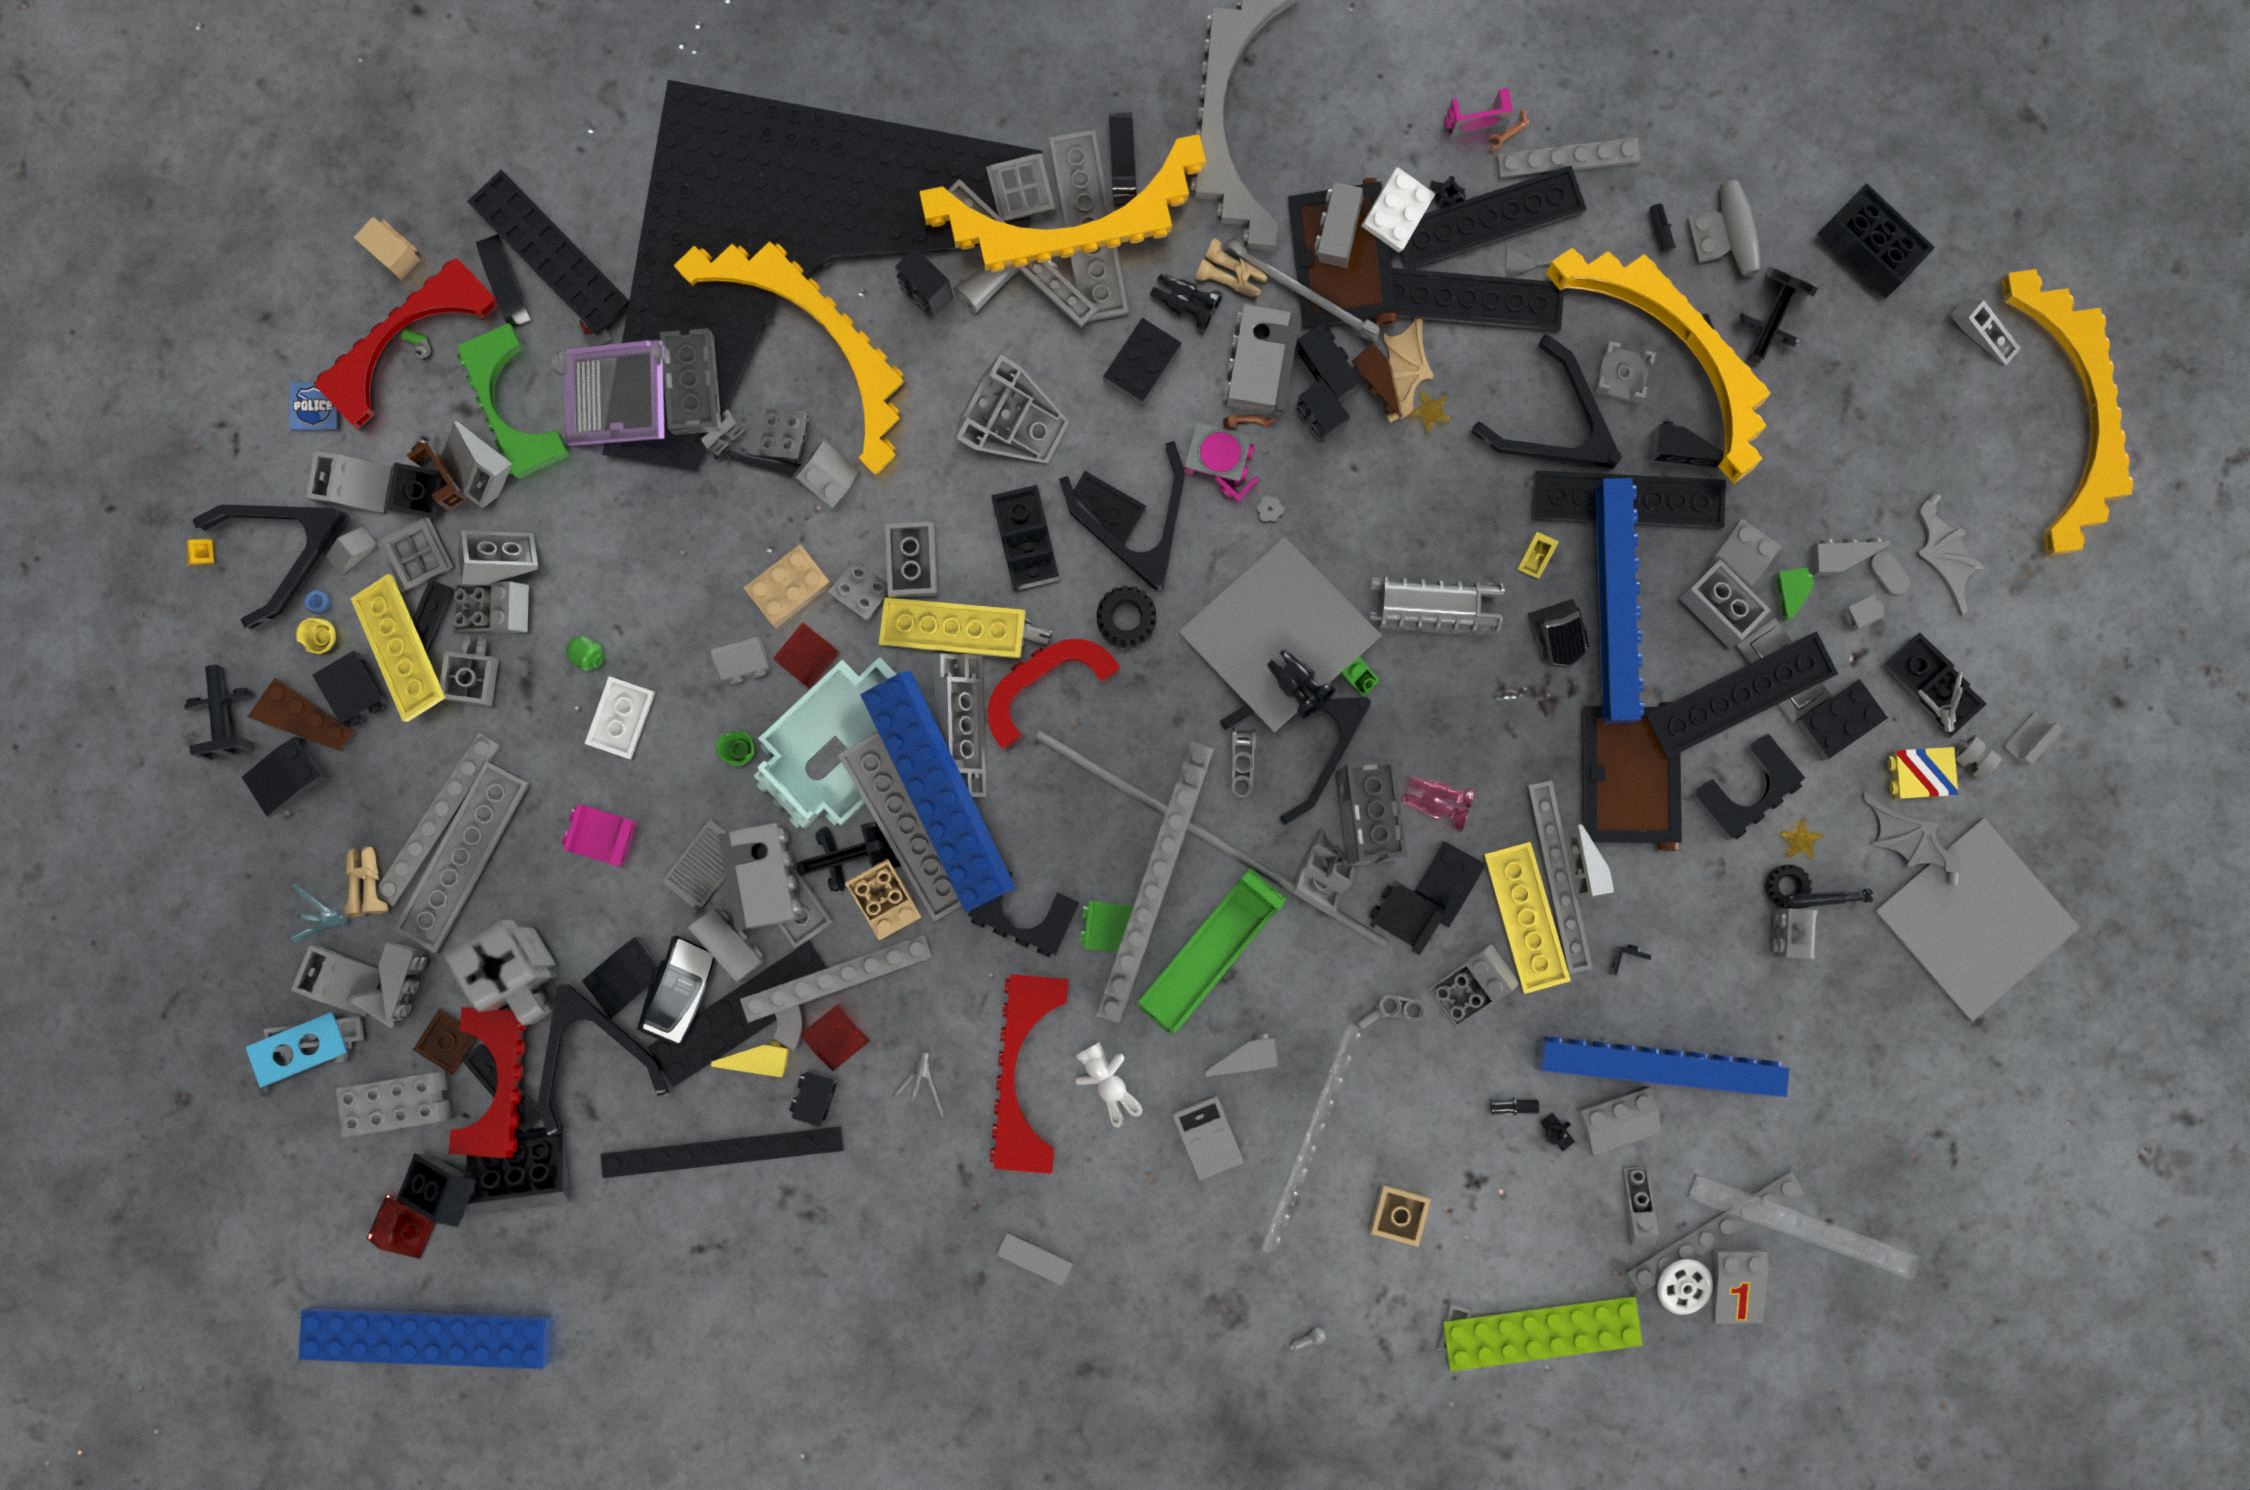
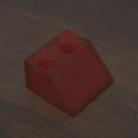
M841 1003L834 1006L800 1034L811 1050L832 1071L870 1042V1039Z
M386 1194L366 1239L380 1250L420 1259L436 1223L397 1200V1196Z

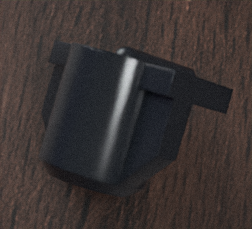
M1449 176L1445 183L1430 182L1429 190L1435 193L1433 198L1441 207L1464 201L1466 198L1464 194L1465 189L1460 188L1453 176Z
M1552 1113L1540 1122L1544 1128V1140L1548 1144L1557 1145L1563 1152L1575 1143L1566 1130L1571 1126L1569 1121L1562 1125L1554 1113Z

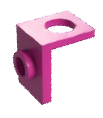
M1258 476L1254 477L1240 492L1227 479L1215 477L1222 485L1220 487L1221 491L1228 497L1233 495L1237 500H1241L1260 480Z

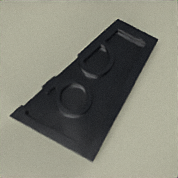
M1084 471L1073 490L1074 494L1104 528L1123 545L1126 544L1147 507L1087 471Z

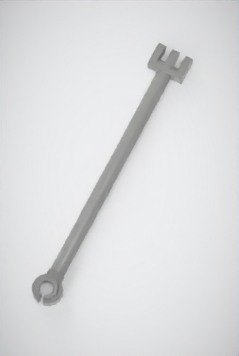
M1234 237L1224 246V250L1233 258H1241L1247 261L1252 266L1260 269L1270 277L1361 331L1360 336L1371 343L1377 341L1380 330L1378 325L1368 319L1366 322L1361 321L1254 256L1244 248L1245 243L1240 238Z

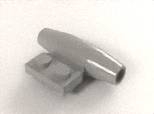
M1738 180L1725 182L1720 185L1722 213L1711 210L1688 216L1698 262L1702 263L1722 258L1731 250L1742 276L1754 275L1761 271L1759 240L1750 205Z

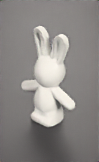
M1097 1043L1076 1055V1058L1083 1063L1089 1075L1077 1076L1075 1083L1077 1085L1097 1084L1098 1094L1107 1104L1109 1117L1114 1127H1120L1124 1121L1118 1101L1122 1103L1132 1116L1138 1117L1142 1114L1141 1104L1126 1091L1123 1080L1113 1075L1124 1061L1123 1054H1116L1109 1064L1101 1044Z

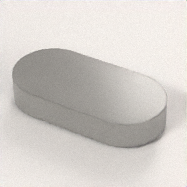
M1880 551L1872 556L1870 568L1885 590L1892 595H1900L1906 592L1909 588L1910 580L1895 557L1887 551Z

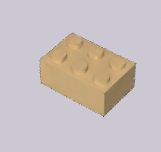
M800 544L746 585L744 590L769 622L777 629L830 588L832 584Z

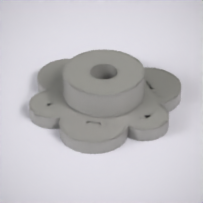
M1264 496L1261 499V504L1257 506V511L1260 512L1259 517L1263 522L1269 520L1276 522L1278 516L1284 513V507L1280 504L1279 498L1274 497L1272 499L1270 496Z

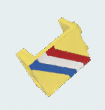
M1954 747L1896 750L1890 752L1887 765L1889 771L1892 772L1889 789L1894 800L1958 795Z

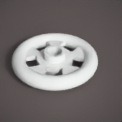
M1682 1259L1670 1264L1661 1274L1657 1284V1294L1661 1304L1668 1311L1679 1315L1691 1314L1701 1309L1709 1300L1713 1290V1279L1710 1271L1704 1264L1693 1259ZM1684 1269L1685 1275H1680L1676 1278L1675 1273ZM1695 1272H1698L1701 1275V1278L1697 1282L1692 1277V1275ZM1673 1285V1294H1667V1286ZM1689 1285V1287L1683 1291L1684 1287ZM1697 1288H1699L1702 1290V1292L1696 1299L1693 1296L1695 1295ZM1678 1298L1687 1299L1685 1305L1677 1304Z

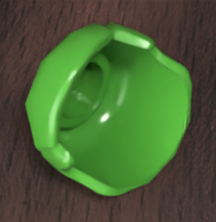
M733 730L719 737L716 743V750L724 763L730 766H742L754 756L755 745L753 739L747 733Z

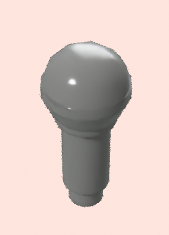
M1313 1328L1308 1333L1309 1335L1290 1343L1291 1350H1298L1310 1344H1322L1326 1339L1324 1330Z

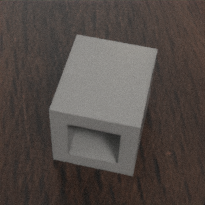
M1875 595L1842 610L1853 631L1885 616L1883 613L1884 606L1879 598L1876 599Z

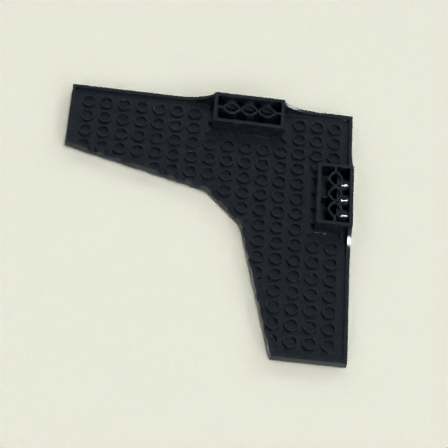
M668 80L622 343L661 341L660 332L680 331L682 335H690L689 330L709 328L714 335L720 413L722 417L777 294L736 282H697L692 287L675 269L674 265L693 246L698 250L703 248L712 257L710 260L712 263L731 244L736 248L741 246L750 255L747 258L750 260L769 241L774 246L778 243L787 252L785 257L790 263L795 261L804 270L803 276L831 257L841 255L910 252L914 247L920 252L959 249L955 248L949 221H945L944 225L938 227L926 225L919 191L942 186L948 191L960 179L998 215L986 167L1034 154H1042L1043 151ZM1031 165L1018 168L1022 185L1035 182ZM1013 169L1001 172L1005 189L1018 186ZM1036 187L1024 190L1028 207L1033 206ZM1019 191L1007 194L1011 211L1023 209ZM1031 216L1006 223L1021 228H1029ZM979 243L975 244L973 248H980ZM652 354L619 358L606 431L612 430V423H625V429L654 427ZM663 375L664 439L604 443L602 455L698 472L707 452L701 438L707 433L674 435L668 430Z

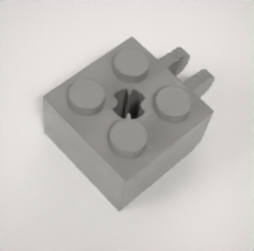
M465 635L461 653L446 651L444 654L440 686L445 696L443 700L492 707L499 659L485 656L486 638L479 637L476 655L470 654L472 638L469 635ZM471 674L472 680L468 683L465 681V677H470Z
M1777 909V913L1773 917L1776 938L1774 937L1772 940V951L1775 952V957L1815 959L1814 942L1817 910Z

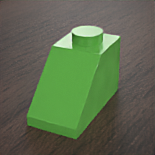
M1808 567L1782 571L1774 575L1782 622L1788 621L1795 616L1812 591L1811 587L1814 586L1812 574L1808 572Z

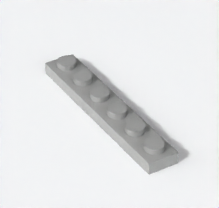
M1638 138L1497 154L1499 180L1542 175L1571 165L1573 171L1636 164L1641 161Z

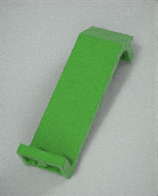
M1250 868L1135 1006L1170 1036L1174 1035L1270 918L1284 905L1287 899Z

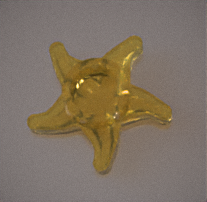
M1420 392L1419 396L1423 401L1422 407L1412 411L1410 417L1419 416L1423 418L1428 433L1431 432V425L1435 421H1451V417L1446 416L1442 411L1447 395L1444 394L1441 399L1433 401L1426 393Z
M1801 819L1796 832L1788 833L1785 830L1781 831V835L1791 842L1790 851L1786 853V856L1790 858L1803 851L1808 854L1809 859L1813 860L1815 858L1813 842L1818 838H1823L1824 835L1808 832L1805 826L1806 819Z

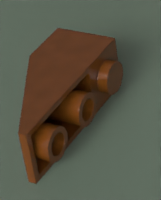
M1371 343L1351 362L1362 376L1360 380L1362 381L1365 378L1371 384L1367 387L1376 398L1381 396L1385 400L1383 404L1385 409L1391 415L1396 413L1401 418L1403 414L1392 365L1378 347Z

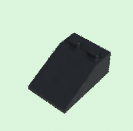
M1664 421L1663 424H1659L1651 432L1648 461L1719 469L1718 465L1723 460L1724 452L1686 427L1677 426V422Z
M294 736L269 753L244 774L242 779L266 817H269L327 780L328 776L304 738Z
M1441 841L1414 892L1445 910V916L1440 924L1449 928L1486 864L1453 845Z
M634 937L601 963L582 982L608 1017L612 1019L646 993L649 985L655 983L660 963L641 937Z

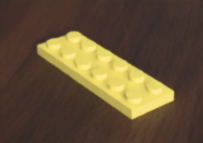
M387 574L351 597L352 604L402 721L409 722L445 699L394 577Z
M884 597L879 645L1020 658L1026 611Z
M1531 842L1484 854L1483 856L1523 994L1570 982V976Z

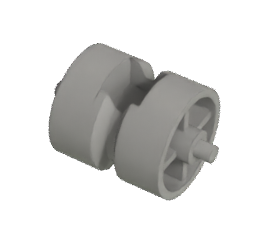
M1974 735L1965 743L1962 741L1958 742V745L1961 747L1955 754V760L1964 767L1969 766V771L1981 781L1991 773L1993 775L1998 773L1995 768L2001 762L2002 757L1992 749L1986 750V744L1980 738Z

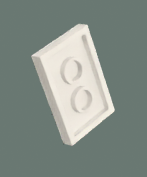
M1396 167L1361 226L1400 253L1410 239L1435 193Z
M609 676L585 744L632 760L656 692Z

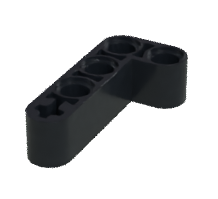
M1132 112L1109 113L1113 204L1129 203L1137 196Z

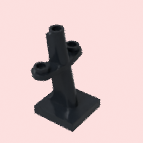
M1769 266L1766 275L1782 284L1765 322L1743 313L1739 315V323L1750 328L1754 324L1762 327L1748 356V359L1759 364L1764 360L1776 334L1784 337L1782 342L1790 346L1796 347L1797 343L1800 344L1802 339L1778 328L1798 290L1814 297L1818 289L1808 282Z
M220 665L206 666L208 698L202 700L200 697L186 699L184 709L189 711L209 707L212 741L189 745L190 755L209 761L212 760L211 753L213 752L228 757L236 755L235 748L248 752L254 751L252 741L239 736H231L227 702L251 698V692H248V688H237L233 690V694L226 695L223 671L220 670Z
M869 822L860 825L864 843L840 850L836 849L829 828H820L816 832L815 837L817 843L823 846L826 854L799 861L796 864V868L800 876L830 868L831 878H828L829 889L832 892L840 893L845 890L841 868L843 864L869 857L871 867L887 859L893 868L901 867L877 822Z

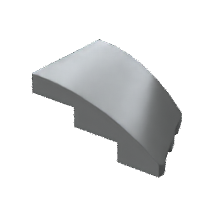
M1320 828L1305 855L1292 893L1332 916L1337 912L1341 894L1352 885L1356 867H1348L1347 857H1345L1343 851L1338 845L1334 847L1325 836L1327 832Z

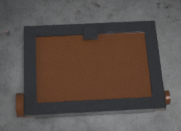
M1366 178L1362 180L1363 184L1355 185V187L1363 188V201L1347 268L1319 262L1318 255L1315 254L1317 235L1322 236L1321 217L1323 212L1328 211V208H1326L1328 190L1288 196L1297 281L1360 320L1374 318V323L1378 326L1397 323V304L1390 246L1361 226L1383 189L1382 182H1377L1376 178ZM1299 294L1303 329L1313 328L1321 323L1323 326L1346 323Z
M1660 702V707H1644L1643 716H1640V720L1632 724H1603L1602 706L1583 707L1584 826L1593 843H1657V851H1681V752L1666 759L1645 718V715L1672 702Z

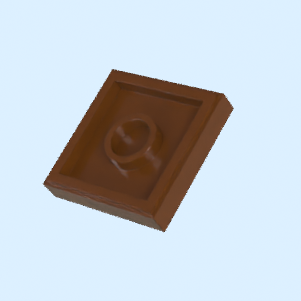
M438 1009L413 1050L448 1073L455 1075L463 1064L461 1060L470 1053L478 1038L472 1034L460 1032V1020L443 1009Z

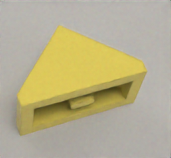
M1536 532L1531 537L1517 570L1540 579L1559 541Z

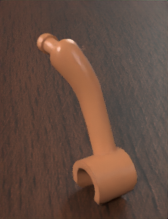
M1525 110L1520 111L1521 122L1513 125L1500 135L1493 134L1489 137L1488 141L1493 140L1498 143L1496 146H1490V151L1495 152L1499 150L1504 140L1528 125L1529 121L1526 120Z
M1258 414L1245 416L1231 415L1223 418V426L1226 430L1238 429L1237 423L1256 422L1268 427L1276 421V418H1268Z

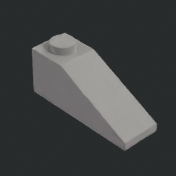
M1965 297L1951 313L1952 318L1959 327L2002 365L2006 366L2021 349L1984 300Z
M1583 825L1563 828L1576 898L1580 899L1613 893L1614 888L1610 868Z
M1268 1033L1253 1035L1254 1040L1247 1041L1206 1069L1205 1076L1278 1067L1274 1038H1268Z

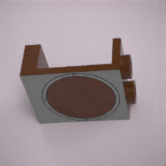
M428 442L418 443L411 448V452L407 454L410 460L421 467L433 460L448 484L432 494L437 504L450 510L468 499L461 491L438 449Z

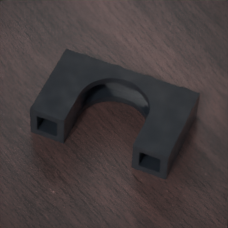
M1769 733L1762 735L1745 749L1746 753L1761 769L1765 777V791L1757 803L1752 806L1736 804L1725 794L1714 779L1706 781L1690 795L1726 840L1735 838V840L1739 839L1747 832L1745 828L1749 824L1753 823L1755 825L1765 817L1764 812L1770 807L1772 810L1777 808L1784 802L1783 796L1788 792L1793 794L1802 787L1800 782L1805 779L1804 775Z
M1008 871V873H1009V875H1010V877H1011V879H1012L1014 873L1011 872V871ZM1057 892L1046 918L1039 925L1029 929L1018 928L1007 920L1002 908L1004 895L969 911L967 915L972 918L971 923L984 928L985 924L994 927L993 933L1006 938L1007 934L1016 937L1015 943L1027 948L1029 944L1038 947L1036 952L1050 958L1051 954L1057 955L1080 902Z

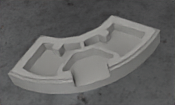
M799 1005L775 1013L777 1030L773 1038L793 1051L796 1050L803 1029Z

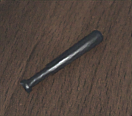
M724 449L717 455L714 454V459L721 460L722 458L742 462L746 466L793 477L792 475L802 465Z
M1868 888L1863 889L1862 892L1845 893L1844 891L1798 893L1786 895L1783 902L1786 908L1791 909L1845 904L1846 902L1853 901L1871 903L1874 894Z

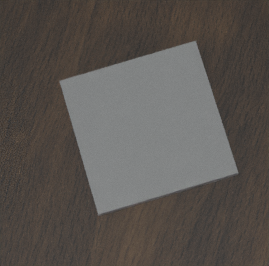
M1286 537L1282 538L1179 631L1180 635L1273 732H1276L1296 714L1299 707L1295 697H1287L1277 683V679L1267 666L1271 660L1282 669L1288 664L1280 655L1282 650L1287 649L1298 660L1306 663L1315 672L1314 680L1318 684L1323 685L1335 679L1381 637V633ZM1302 686V690L1312 699L1314 695L1306 686Z
M1981 818L1945 849L1960 858L1961 872L1959 873L1958 885L1948 884L1949 872H1944L1943 867L1928 864L1875 910L1876 914L1969 1021H1974L2080 929L2079 925L1985 818Z

